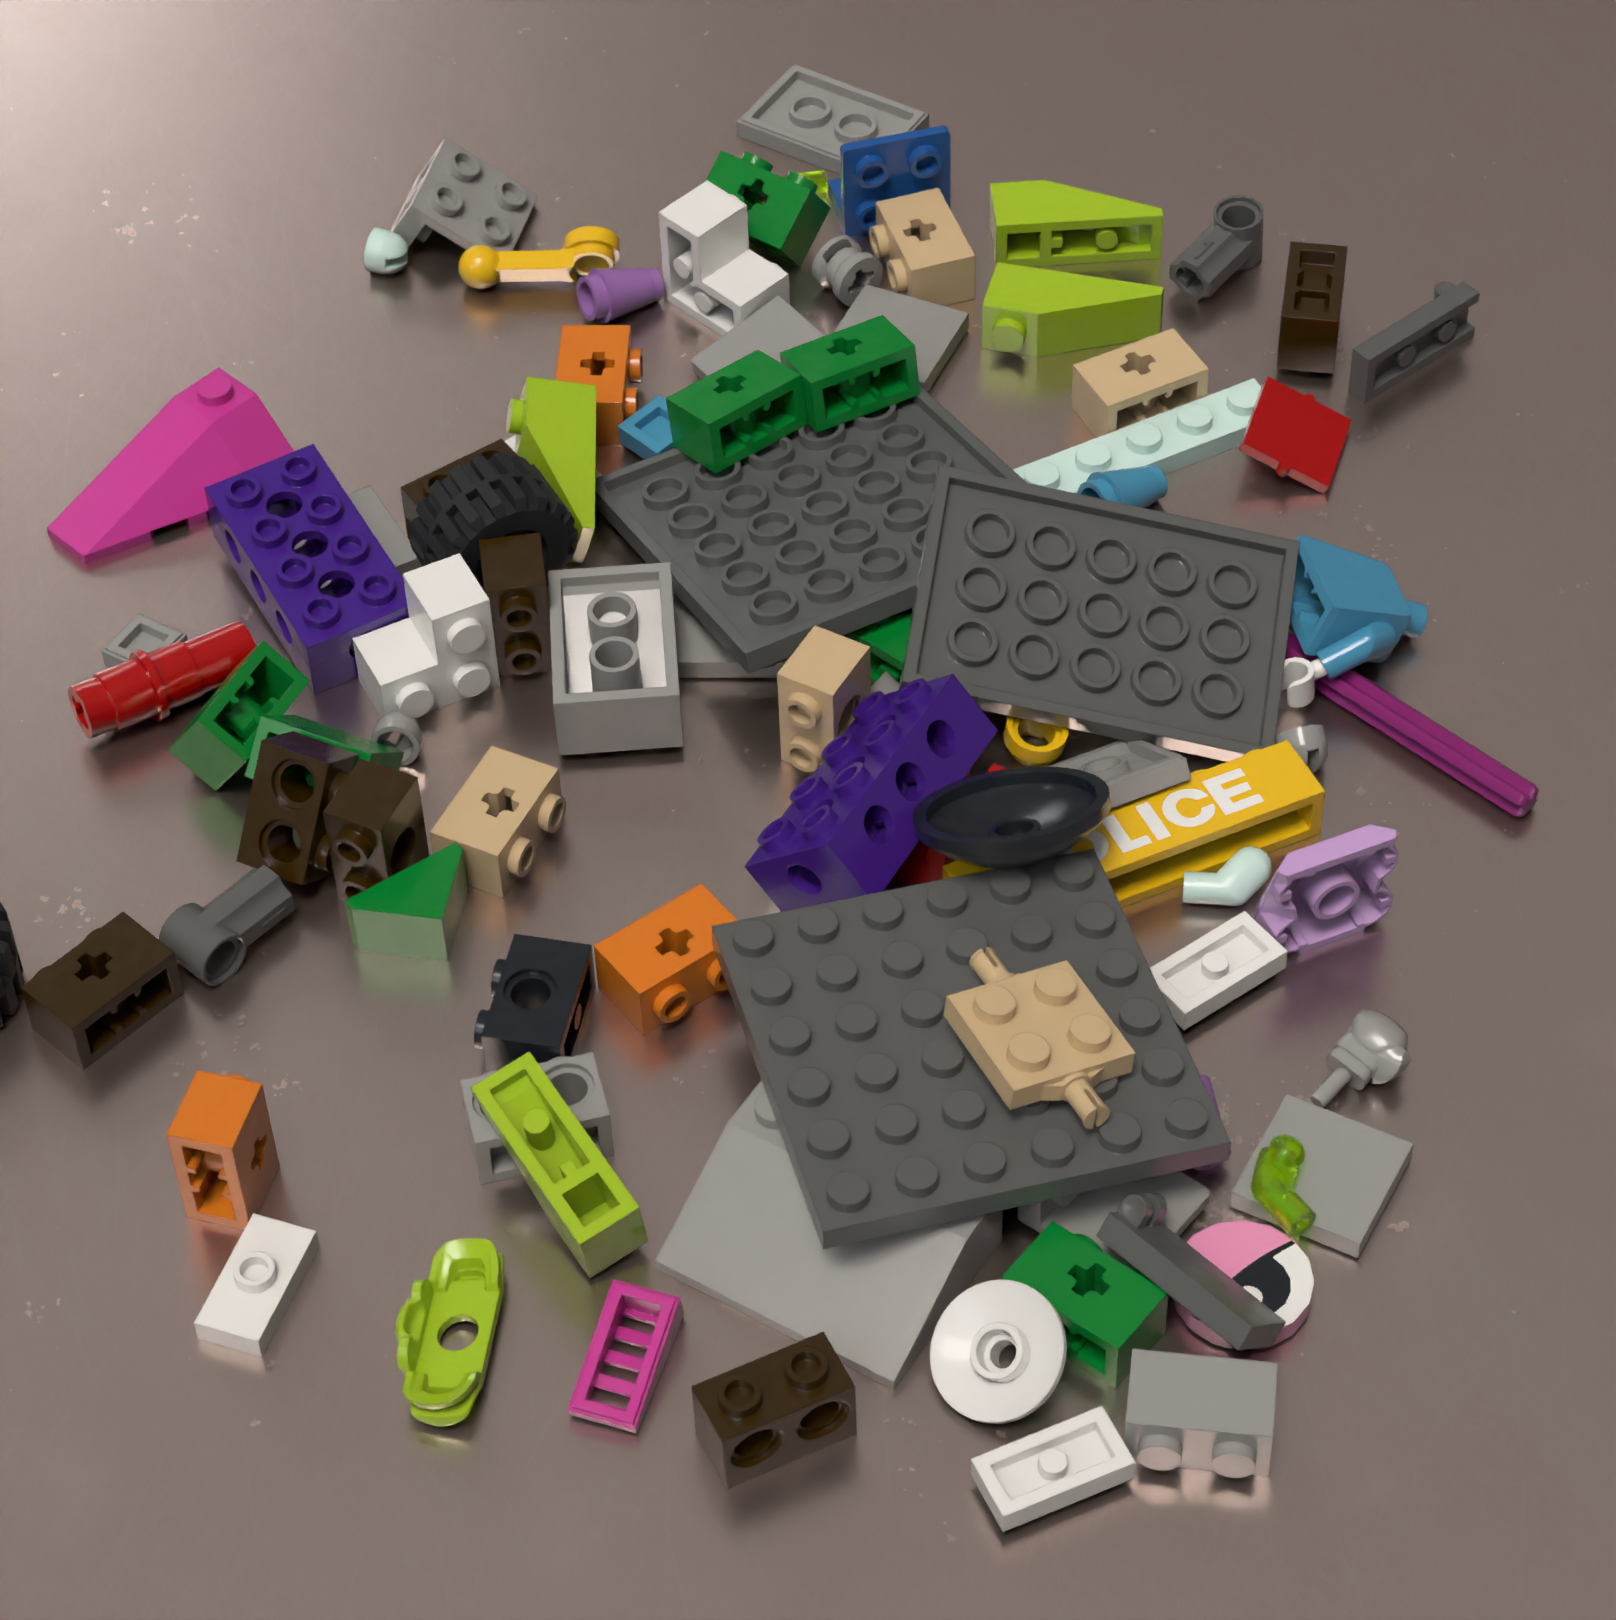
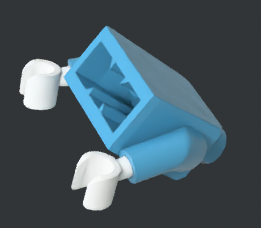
M1301 534L1297 539L1300 542L1290 623L1304 654L1316 656L1317 659L1312 662L1299 657L1285 660L1281 690L1287 689V704L1294 708L1304 707L1311 703L1315 695V680L1325 675L1331 680L1366 662L1381 663L1390 656L1401 636L1415 639L1423 633L1427 623L1426 606L1423 603L1404 598L1390 567L1385 563Z

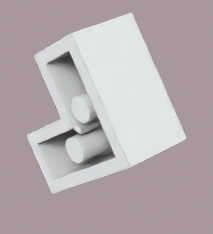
M707 180L658 212L665 300L721 336L777 295L790 305L789 274L783 271L777 264L769 262L749 249L747 205L741 202L739 198L728 194Z
M460 553L403 573L409 618L352 638L359 681L380 717L389 712L401 711L402 714L418 718L429 712L500 686L490 600Z

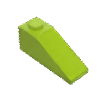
M1048 180L990 183V232L995 267L997 262L1035 267L1161 259L1164 218L1162 208Z
M997 262L982 304V349L1041 357L1139 341L1162 331L1164 287Z
M527 376L520 399H510L506 432L516 435L515 453L526 458L530 465L534 464L572 514L575 520L573 526L577 530V542L571 545L575 550L572 562L584 563L595 530L596 385Z
M530 1051L470 1087L472 1094L552 1225L589 1278L648 1242L638 1204Z

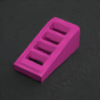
M612 1280L567 1409L569 1415L637 1434L684 1315L680 1297L623 1281ZM625 1318L655 1325L652 1335L622 1327ZM615 1341L647 1349L644 1359L612 1350ZM608 1364L639 1373L636 1383L602 1374L605 1365ZM599 1388L630 1397L627 1409L591 1400L595 1389Z

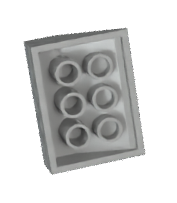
M761 1080L727 1122L655 1259V1268L798 1342L824 1331L843 1365L894 1390L932 1338L936 1324L944 1310L959 1294L968 1288L1002 1240L1003 1210L823 1249Z

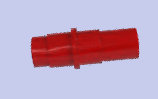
M237 621L185 642L177 641L149 653L139 649L130 654L128 661L97 672L91 679L70 686L68 688V696L71 708L83 733L90 739L111 730L120 731L150 718L162 721L169 717L170 710L198 700L205 693L219 688L232 670L256 647V644L247 627L242 622Z

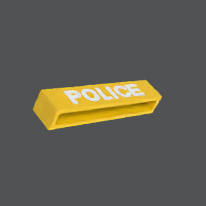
M1285 740L1263 749L1251 750L1239 758L1209 769L1194 771L1190 773V780L1111 808L1094 832L1060 855L1094 849L1123 908L1182 886L1184 871L1218 872L1238 850L1244 847L1254 846L1265 853H1270L1321 834L1325 790L1289 741ZM956 860L943 866V879L994 868L977 867Z

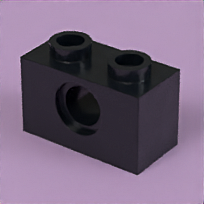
M514 934L507 958L497 959L494 965L491 979V995L493 1000L490 1010H480L475 1024L474 1046L475 1049L483 1050L486 1072L500 1070L529 1051L537 1063L547 1062L561 1056H575L596 988L592 945Z

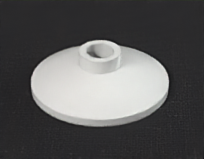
M1000 1279L974 1285L959 1294L947 1306L933 1332L930 1347V1365L936 1387L953 1409L975 1421L988 1424H1003L1019 1420L1037 1410L1050 1397L1061 1378L1067 1353L1064 1326L1051 1302L1040 1292L1026 1284ZM1014 1345L1016 1347V1355L1009 1367L1001 1368L999 1363L1001 1351L1006 1346Z

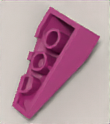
M218 367L175 395L47 527L48 535L84 564L97 561L151 541L155 535V530L184 519L189 527L207 521L206 512L209 510L205 487L292 453L294 450L258 395Z

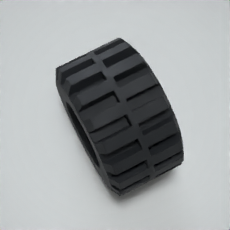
M495 453L489 460H486L483 455L472 458L467 466L461 468L460 465H457L449 470L450 475L443 481L436 480L429 488L431 494L428 498L420 499L415 508L419 516L411 520L409 531L413 536L410 540L411 548L422 566L460 553L483 590L484 583L479 539L540 533L547 587L549 586L548 571L563 570L562 567L572 561L575 550L571 545L577 542V530L573 526L575 520L542 473L534 464L530 465L526 458L516 455L510 459L506 453Z

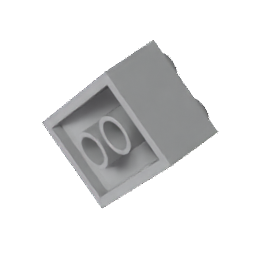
M671 562L549 570L553 707L559 755L683 747Z

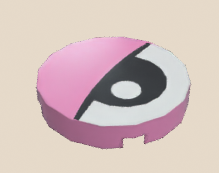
M1238 1220L1211 1225L1195 1233L1187 1241L1190 1246L1286 1321L1273 1345L1293 1336L1308 1318L1315 1281L1309 1258L1293 1238L1270 1225ZM1174 1299L1177 1313L1192 1332L1214 1345L1232 1349L1231 1344ZM1265 1346V1347H1259V1348H1252L1251 1350H1253V1349L1269 1348V1347H1271V1346Z

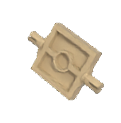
M986 947L985 953L982 948L976 951L969 960V966L976 972L984 985L947 995L943 1015L1009 1110L1038 1101L1063 1100L1069 1102L1082 1120L1085 1128L1093 1129L1094 1123L1096 1127L1101 1126L1109 1118L1110 1109L1103 1103L1093 1088L1102 1081L1131 1073L1136 1054L1067 960L1025 973L1014 974L1006 969L993 948Z

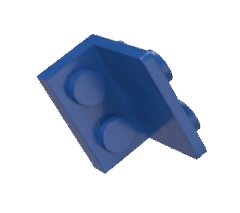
M942 125L841 145V178L828 180V198L843 235L854 237L869 234L870 226L876 225L877 201L939 188L951 209V135L946 126Z

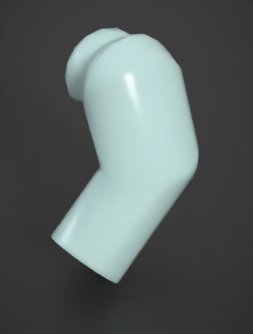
M1248 846L1238 850L1217 873L1184 871L1182 903L1224 906L1243 905L1267 882L1272 869L1271 860L1263 850L1258 847Z

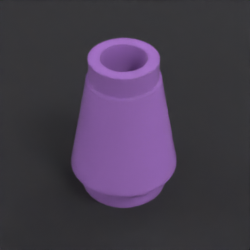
M655 267L593 268L587 276H582L578 279L576 288L577 300L580 310L587 320H598L606 324L654 301L661 300L664 296V283L660 272Z

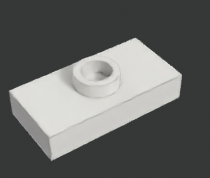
M1243 911L1150 969L1174 1021L1183 1030H1186L1285 969L1288 951L1246 911Z
M253 1213L194 1322L198 1339L263 1357L320 1248L317 1231Z
M1100 1406L971 1458V1476L1002 1532H1005L1134 1479L1136 1462L1103 1406Z

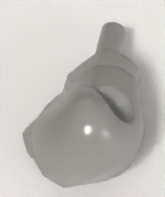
M1362 1009L1357 1012L1349 1029L1337 1041L1333 1050L1326 1057V1063L1333 1073L1310 1097L1312 1103L1324 1108L1345 1084L1356 1090H1362L1368 1083L1383 1084L1400 1075L1411 1061L1407 1051L1408 1034L1392 1018L1377 1010Z

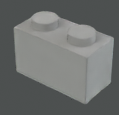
M1132 1349L1124 1443L1136 1464H1142L1147 1468L1160 1471L1175 1468L1215 1471L1222 1476L1230 1478H1242L1249 1475L1269 1477L1274 1435L1278 1363Z

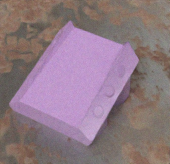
M1370 824L1287 853L1256 904L1253 919L1277 940L1288 953L1296 952L1302 954L1364 932L1366 926L1380 920L1392 907L1393 894L1382 879L1392 872L1398 862L1399 852L1394 846L1397 830Z

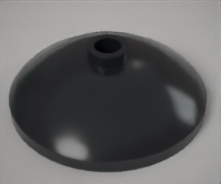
M1020 767L983 773L944 786L924 798L916 806L912 818L917 838L940 855L982 868H1015L1052 859L1086 838L1098 828L1109 813L1111 799L1108 785L1094 774L1064 767Z

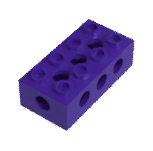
M311 444L205 487L213 536L297 669L310 680L307 685L313 694H319L358 677L352 638L409 618L404 580L315 445ZM306 540L302 546L294 549L299 542ZM331 580V582L327 586L321 588V586L325 582Z
M954 674L927 682L925 679L919 678L910 682L901 690L885 695L882 691H877L864 698L853 710L852 715L855 719L845 733L832 740L822 751L821 757L824 761L815 773L799 783L791 792L789 798L792 803L782 817L769 824L760 833L757 839L760 846L744 867L781 912L882 892L919 841L915 835L912 818L916 806L938 789L964 779L998 731Z

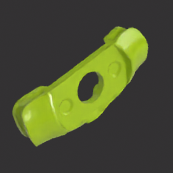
M486 1238L454 1239L443 1244L433 1257L428 1279L414 1280L411 1297L401 1306L396 1320L395 1337L398 1341L397 1365L405 1374L402 1392L408 1402H410L411 1415L417 1420L433 1426H450L464 1420L470 1413L475 1399L484 1384L504 1293V1256L502 1253L497 1252L494 1244ZM461 1321L472 1322L478 1326L477 1337L469 1346L460 1350H447L440 1345L441 1336L449 1326Z

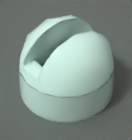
M375 227L371 231L365 247V270L379 274H394L402 270L408 260L406 254L408 252V244L399 234Z

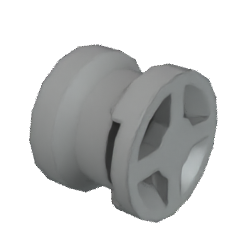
M840 235L830 239L820 248L813 261L812 275L821 286L833 289V293L839 301L851 306L865 284L875 287L880 285L883 276V266L874 255L862 252L859 243L847 235Z

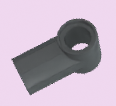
M1234 195L1224 198L1217 203L1214 208V222L1170 264V279L1178 286L1181 295L1196 302L1202 297L1209 298L1235 271L1250 269L1260 262L1263 252L1264 209L1258 201L1251 197Z
M263 865L259 869H252L204 907L196 903H188L177 908L162 926L159 940L175 952L176 961L205 984L210 986L220 985L237 972L246 955V947L295 910L293 896L286 889L279 875Z

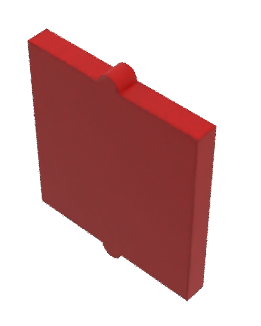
M1267 376L1262 383L1238 450L1276 469V473L1279 476L1285 477L1288 475L1324 494L1330 486L1352 420L1318 403L1312 394L1307 393L1303 395Z

